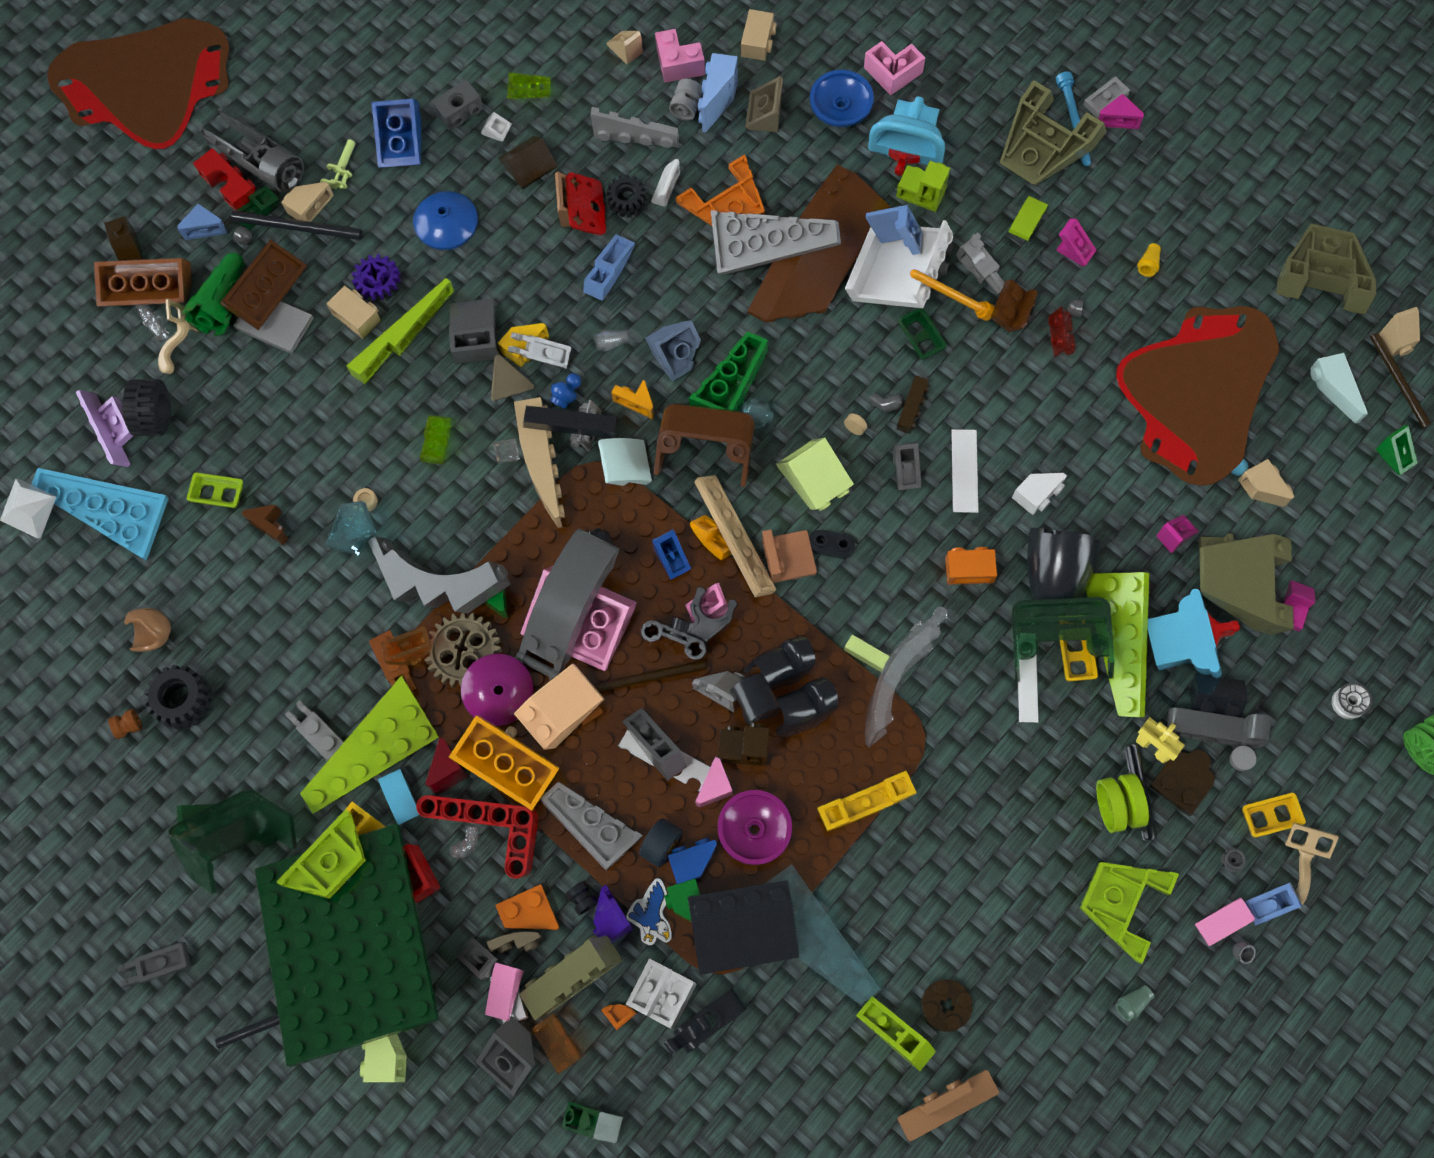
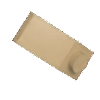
M326 182L296 186L285 195L281 203L287 214L296 220L311 222L334 194Z
M1417 307L1396 313L1379 333L1392 356L1398 354L1405 356L1414 350V346L1420 341L1419 310Z

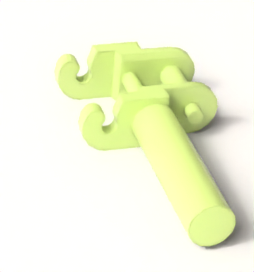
M348 139L337 165L329 163L326 166L328 170L333 169L336 173L335 178L331 180L321 179L320 183L326 182L330 188L336 190L338 187L341 189L347 188L345 183L347 178L352 177V174L349 170H345L356 144L353 140ZM339 175L343 176L341 181H337Z

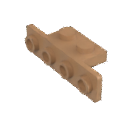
M984 1070L962 1083L958 1079L946 1085L947 1091L939 1095L937 1091L923 1098L925 1103L900 1115L897 1120L908 1141H913L998 1095L999 1090L990 1073Z

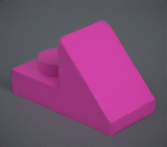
M1070 219L1059 233L1062 242L1058 246L1057 251L1079 265L1086 266L1097 250L1077 219Z
M1291 580L1283 604L1293 606V630L1299 632L1303 629L1308 610L1315 604V593L1313 588Z

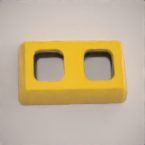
M1089 627L1060 629L1059 641L1066 681L1096 679L1098 673L1091 629ZM1079 638L1082 642V651L1069 652L1066 641ZM1083 661L1086 673L1073 675L1070 663Z
M1295 793L1255 802L1242 808L1249 831L1253 837L1290 829L1293 823L1301 825L1306 823ZM1285 805L1288 809L1290 820L1279 822L1274 812L1275 807ZM1261 811L1264 813L1267 826L1257 829L1253 824L1251 814Z

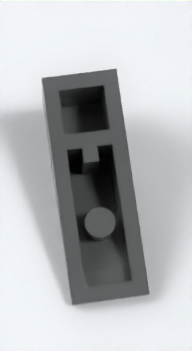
M642 708L622 721L646 756L667 781L687 767L680 749Z

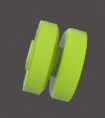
M1136 774L1120 775L1117 782L1112 777L1097 781L1096 796L1103 822L1110 833L1126 830L1127 824L1133 829L1148 825L1149 810L1144 789Z

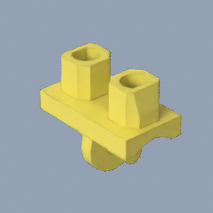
M1150 717L1138 731L1139 735L1136 739V742L1145 748L1153 744L1158 749L1154 755L1162 763L1170 759L1174 761L1185 746L1178 740L1180 737L1173 732L1176 727L1174 723L1166 727L1163 723H1157Z

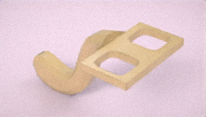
M166 299L167 320L177 324V332L163 345L158 357V366L161 372L171 374L174 371V364L170 357L172 351L185 339L189 330L199 332V330L195 329L185 320L187 315H183L185 306ZM170 305L178 310V318L171 315Z
M1293 823L1285 845L1298 849L1300 854L1299 883L1295 893L1303 905L1310 890V863L1315 855L1330 859L1339 837ZM1296 829L1308 832L1307 839L1302 845L1291 842L1292 835ZM1320 837L1333 840L1328 852L1315 849Z

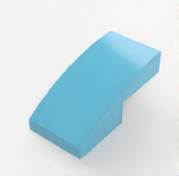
M401 768L378 779L398 825L420 815L417 812V803L411 793V788Z

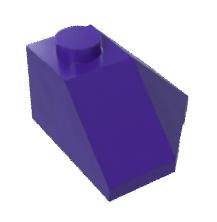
M604 885L601 888L593 921L596 928L593 932L598 937L607 935L611 943L634 929L626 919L625 914L608 886Z

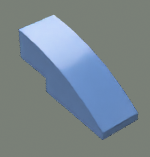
M616 234L596 258L595 267L584 279L583 292L603 301L622 272L635 246V242Z

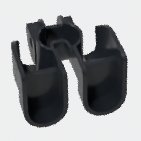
M798 635L787 639L780 646L765 651L753 658L744 668L743 672L747 673L751 668L758 666L762 673L752 675L730 689L735 702H739L743 710L742 716L747 725L762 719L774 718L782 711L784 723L775 732L781 737H790L819 726L838 707V696L835 687L824 677L812 680L801 689L782 696L775 697L773 693L774 690L799 682L815 665L813 647L804 636Z

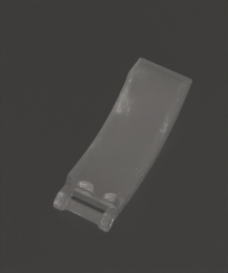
M937 607L933 611L932 617L925 623L920 621L910 630L912 633L897 646L887 660L868 704L865 721V742L868 747L886 735L887 730L885 727L894 719L891 715V706L896 685L914 664L932 651L933 646L931 643L940 636V624L946 620L948 615L943 607Z

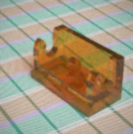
M556 1014L550 1015L532 1028V1032L538 1039L558 1075L582 1059Z

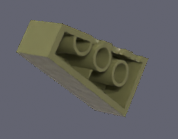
M594 935L586 940L578 949L564 956V960L559 964L555 963L547 968L542 977L539 979L536 977L526 983V989L519 995L534 1020L544 1018L623 962L607 935L602 937Z

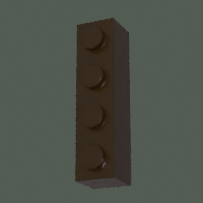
M915 375L896 430L910 434L911 429L914 430L916 425L914 420L916 417H919L921 411L919 406H923L925 400L923 395L928 392L930 386L927 385L928 379Z

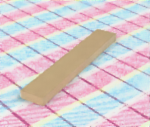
M716 475L698 477L694 483L754 597L773 594L776 588Z

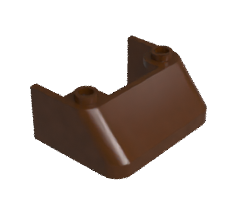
M679 403L669 405L664 411L658 435L654 475H659L663 470L665 453H674L679 449L681 437L726 442L728 458L733 462L743 463L741 486L745 487L748 482L755 428L753 416L747 412Z

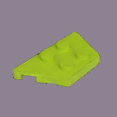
M346 809L281 876L277 883L286 888L330 899L366 861L352 814Z

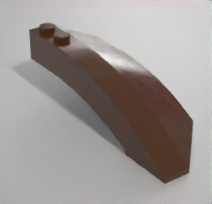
M837 164L799 219L812 218L837 221L839 223L841 245L774 261L747 313L766 323L774 322L776 318L787 317V319L803 317L805 313H826L837 290L859 256L871 226L866 219V213L890 209V206L856 173Z

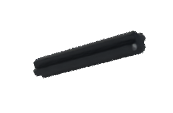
M1128 745L1124 748L1129 773L1136 774L1140 780L1149 810L1148 825L1140 827L1142 838L1144 841H1152L1157 839V833L1138 745Z

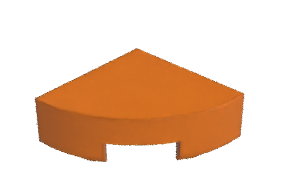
M622 1004L609 1005L601 1010L616 1030L620 1029L637 1014L633 1009Z

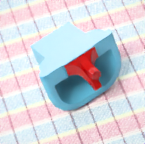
M919 96L913 102L898 99L894 114L885 116L872 126L868 149L885 154L897 161L898 164L894 172L898 176L904 174L906 164L922 163L928 165L929 161L943 163L945 142L942 139L941 132L936 127L939 109L926 106L924 99Z
M1193 589L1190 595L1180 601L1178 612L1148 619V633L1159 670L1193 663L1195 669L1201 674H1212L1215 678H1219L1222 675L1216 651L1218 643L1222 638L1234 635V632L1240 630V626L1237 620L1220 623L1213 619L1205 609L1201 593L1198 589Z

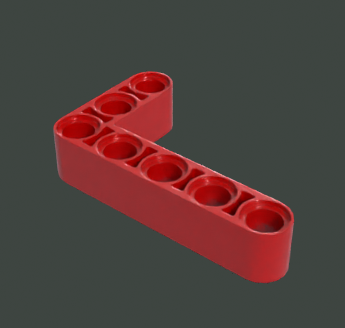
M430 795L423 796L418 800L416 805L417 812L425 818L509 827L505 872L513 879L525 878L531 873L538 826L536 810H530L524 806ZM432 800L435 808L432 813H429L426 806ZM453 803H456L458 806V813L455 816H452L450 813V806ZM476 806H480L482 809V815L478 819L473 815V810ZM501 808L506 812V817L502 822L497 819V812ZM524 811H527L530 819L524 825L520 821V816ZM520 836H524L526 839L524 849H520L517 846V840ZM518 860L523 864V871L520 874L514 871V864Z

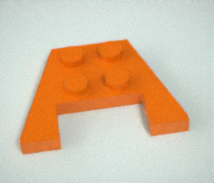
M745 155L728 164L729 170L739 182L704 203L692 187L676 197L678 205L711 226V211L765 215V210Z

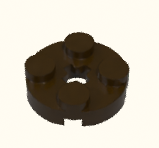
M939 980L928 986L921 998L922 1013L926 1022L932 1028L942 1032L956 1031L963 1027L971 1017L972 997L960 983L953 980ZM950 999L953 1010H948L944 1013L940 1001Z

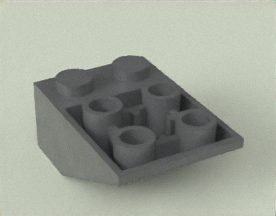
M494 298L450 303V349L455 364L493 360L496 355H499Z

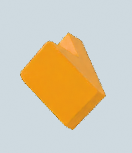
M645 380L642 381L636 394L628 387L614 386L611 392L613 402L650 419L654 418V408Z

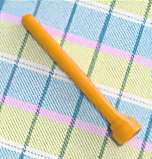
M916 269L910 271V276L913 279L975 310L978 318L984 321L991 319L995 308L993 304L987 301L977 302Z

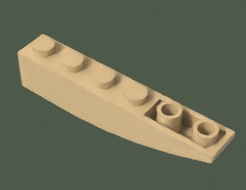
M541 397L516 401L514 405L519 439L529 474L545 509L556 526L560 528L562 527L561 518H565L563 504L559 505L558 498H562L560 484L555 483V478H558L559 474L557 464L552 463V458L556 457L554 445L549 444V438H553L552 431L523 428L526 405L548 408V406H543Z

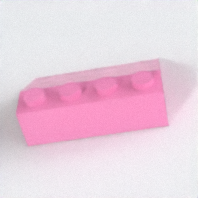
M553 566L543 570L520 633L522 635L525 633L533 607ZM600 587L584 619L571 657L606 671L628 627L637 602Z

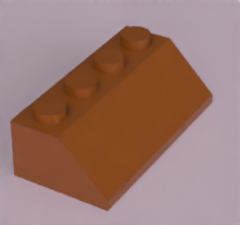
M182 258L94 262L98 307L166 304V299L177 303H186L192 284L190 261Z

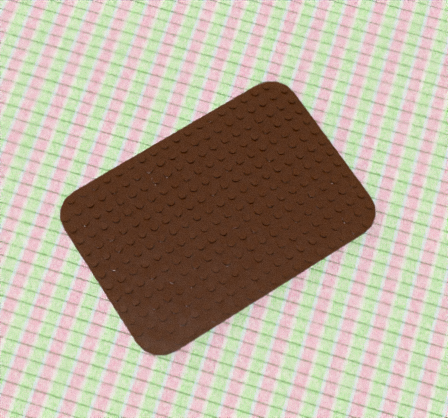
M593 461L577 465L556 482V484H560L562 498H558L559 505L563 504L565 518H561L562 527L558 528L540 499L473 568H478L488 561L502 564L508 572L507 577L511 584L505 588L508 617H501L484 603L468 614L465 613L466 617L469 618L471 613H474L476 620L482 616L484 624L490 622L492 625L491 629H496L498 633L495 637H499L501 643L495 646L501 647L502 652L496 654H505L515 658L520 650L524 636L520 633L543 570L554 566L562 550L577 529L590 532L600 527L601 530L609 532L615 547L619 548L615 565L601 587L633 600L637 604L606 671L574 657H571L569 662L565 664L564 670L571 664H575L592 685L702 660L705 661L706 670L599 692L604 697V700L599 704L603 713L585 725L580 723L553 749L544 750L519 719L510 724L497 726L504 732H506L509 726L515 727L517 729L515 739L559 766V770L542 796L559 782L585 798V801L593 806L604 810V813L615 820L618 819L634 832L637 831L643 837L606 871L546 808L540 799L533 808L538 814L537 827L602 886L607 885L612 895L628 910L637 899H643L647 889L655 879L662 880L667 894V887L677 884L669 859L662 867L658 868L639 855L641 845L651 828L659 819L665 818L683 832L676 848L686 846V849L696 846L695 842L705 838H709L710 841H716L717 849L702 879L696 881L700 895L788 880L793 912L795 913L881 812H876L855 822L827 831L817 808L839 798L843 799L904 771H907L909 777H911L924 756L926 736L921 720L909 704L776 594L754 597L736 561L730 556L720 560L711 553L698 539L690 523L644 485L631 482L624 486L606 483L602 462ZM673 529L691 569L670 579L654 552L652 540ZM715 583H719L727 606L730 600L738 601L733 620L708 641L709 653L704 658L697 660L689 658L685 653L684 644L665 636L659 641L650 642L645 640L641 634L643 624L650 620H658L670 625L673 616L692 623L686 604L694 599L698 587H704L707 590ZM448 600L440 607L434 608L405 638L399 648L411 671L410 675L416 686V689L412 690L414 696L440 736L439 738L445 739L454 750L474 717L464 706L459 683H457L455 688L450 686V681L443 685L441 682L442 677L437 680L434 677L435 672H430L428 669L431 664H427L424 660L430 656L424 653V649L430 648L425 640L433 639L429 631H438L435 624L443 626L444 617L448 621H452V614H455L457 619H460L461 612H454ZM656 625L649 628L651 636L658 634ZM467 631L466 636H465L466 639H467V636L469 635L470 631ZM453 633L450 641L458 640L460 633ZM798 635L804 636L811 643L815 653V665L799 682L774 690L775 697L801 689L806 683L820 677L827 678L833 684L838 696V707L824 722L817 727L790 737H781L775 732L784 723L782 711L774 718L754 722L764 724V728H769L767 766L722 763L733 795L703 807L696 806L695 802L701 786L698 779L690 778L686 784L674 777L667 781L653 765L631 754L627 749L619 747L621 740L627 732V728L622 721L642 708L680 751L711 767L715 757L718 758L720 729L726 730L727 726L739 727L740 731H744V727L750 726V724L747 725L742 716L743 710L740 704L732 712L693 689L692 682L697 678L726 671L732 674L737 672L745 678L762 673L758 666L751 668L747 673H744L743 670L756 656L778 647L785 640ZM476 638L472 646L481 645L483 638ZM695 642L692 646L695 649L694 654L700 655L702 652L698 642ZM464 647L463 650H459L458 652L462 654L463 651H467V648ZM529 652L528 656L554 668L555 664ZM447 655L443 659V663H450L454 656ZM476 660L468 661L466 668L468 669ZM460 662L456 670L460 669ZM523 664L531 675L533 694L551 681L548 676ZM500 685L494 687L496 695L503 692V688ZM494 787L513 805L524 806L518 801L508 796L507 794H505L504 792ZM748 790H761L776 796L788 809L792 821L791 838L784 852L773 861L761 865H749L735 860L725 851L718 835V819L724 805L735 795ZM524 811L523 814L530 819L529 813ZM757 826L750 828L752 834H757L760 831ZM666 905L662 913L671 928V940L666 944L687 963L699 969L691 922L675 915L673 909L668 910ZM744 967L714 972L713 974L724 975L727 973L742 970Z

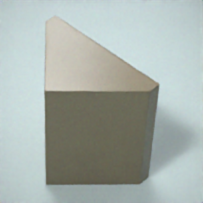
M779 76L750 91L745 128L749 130L778 132L783 90L782 77Z

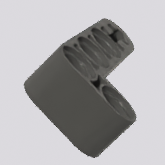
M1183 708L1168 709L1167 727L1174 723L1176 727L1173 732L1182 738L1237 747L1247 746L1251 749L1262 748L1270 742L1271 717L1267 715L1251 714L1246 718H1239Z

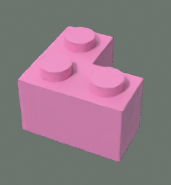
M676 29L655 33L656 49L664 83L705 75L704 56L700 42L679 46Z
M881 41L865 53L864 68L891 96L923 73L925 57L913 44L895 55Z

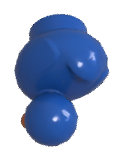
M571 373L566 378V384L564 382L552 384V397L550 401L566 409L568 404L574 402L577 398L574 389L578 388L581 384L580 376L576 373Z

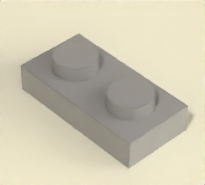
M1115 76L1086 98L1083 105L1098 119L1100 110L1121 94L1128 96L1130 89Z

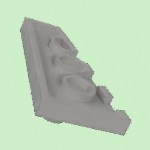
M591 108V120L595 139L678 148V128L655 122L644 124L639 118L631 117L628 120L618 117L619 113L610 111L608 115L600 113L599 108Z
M559 782L540 797V801L606 871L643 837L637 831L634 832L625 826L624 823L618 819L615 820L604 813V810L593 806L585 801V798Z

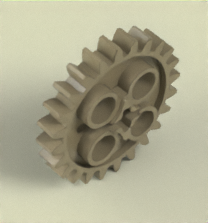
M461 613L460 619H457L455 614H452V621H448L444 617L443 626L435 624L438 629L437 632L429 631L433 639L425 640L430 648L424 649V653L430 656L424 660L427 664H431L428 669L430 672H435L434 677L437 680L442 677L441 682L443 685L450 681L452 688H455L457 683L461 687L464 674L467 671L466 664L468 661L478 660L486 655L502 652L501 647L495 646L501 643L500 638L495 637L498 634L496 629H491L492 625L490 622L484 624L482 616L476 620L474 613H471L469 618L466 617L465 613ZM467 631H470V633H469V635L467 636V639H466V637H465V636H466V633H467ZM453 633H460V637L456 641H450L451 635ZM476 638H483L481 645L472 646ZM464 647H466L467 651H463L462 654L458 652L459 650H463ZM447 655L454 656L450 663H443V659ZM460 662V669L456 670Z

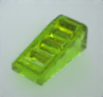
M508 73V99L550 97V77Z

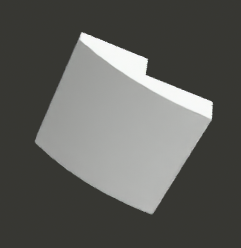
M649 959L626 1005L674 1030L697 984Z

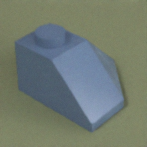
M691 320L664 326L645 338L654 357L671 381L692 370L694 364L693 357L696 348H699L701 339Z

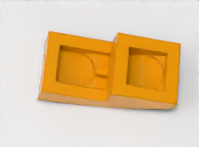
M703 515L691 521L690 526L711 553L720 560L732 555L713 519Z

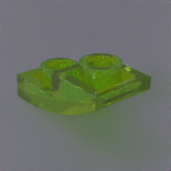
M428 416L424 430L425 440L420 454L421 462L444 463L451 418Z

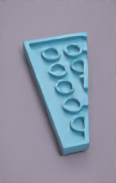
M37 468L31 484L56 496L54 505L147 561L169 499L166 495Z

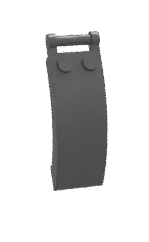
M581 529L575 531L556 560L539 593L530 615L520 650L515 659L548 676L549 680L554 679L564 670L565 664L571 658L588 610L601 585L615 565L619 548ZM529 652L555 664L554 668L528 656Z

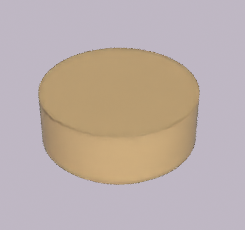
M851 413L844 420L846 428L856 435H862L867 429V423L857 414Z
M363 488L355 493L353 502L358 510L370 512L377 506L378 499L371 489Z

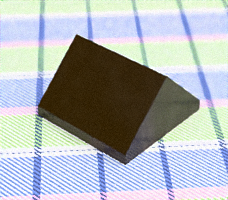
M536 136L530 137L498 158L522 190L557 168V164L544 140Z

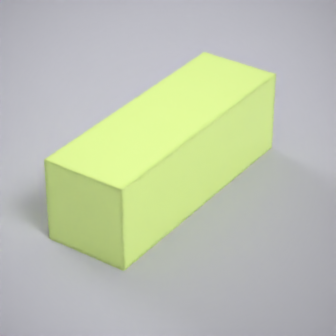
M854 635L850 637L844 647L845 652L881 673L891 658Z

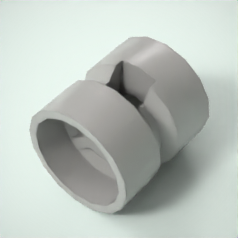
M681 79L670 103V112L682 120L694 119L698 109L699 98L703 96L702 86L694 80Z

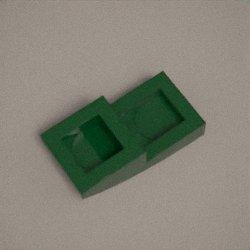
M264 186L248 196L250 202L236 211L268 215L280 200L267 186ZM238 222L241 226L247 228L248 230L256 226L254 224Z

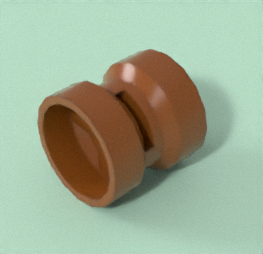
M133 708L125 711L121 717L115 715L108 718L109 727L114 737L118 740L126 737L127 732L136 733L142 730L141 720Z

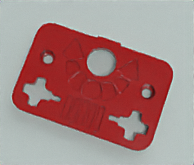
M573 172L566 175V191L570 226L580 231L602 236L606 232L601 182ZM573 178H576V182L580 184L577 185L576 190L574 187V183L570 181ZM590 202L598 204L599 212L591 208ZM576 214L579 216V220H581L583 223L577 225V221L573 220V218L576 217Z

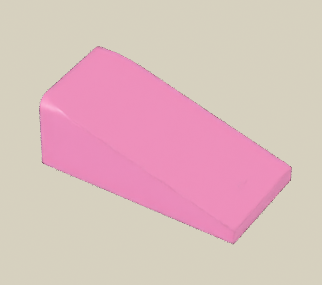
M1239 898L1197 922L1195 926L1207 945L1211 946L1253 922L1255 918L1243 899Z
M495 963L485 1015L509 1021L523 976V970Z

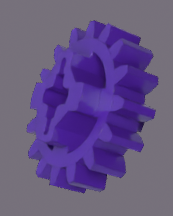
M377 254L376 258L368 255L367 261L360 259L361 266L355 265L354 267L357 272H352L354 278L352 283L356 287L357 292L362 294L365 299L371 296L373 301L376 300L377 296H380L381 300H384L385 294L392 296L391 289L397 290L396 283L401 281L398 276L400 272L395 262L390 261L388 256L382 259L380 254Z

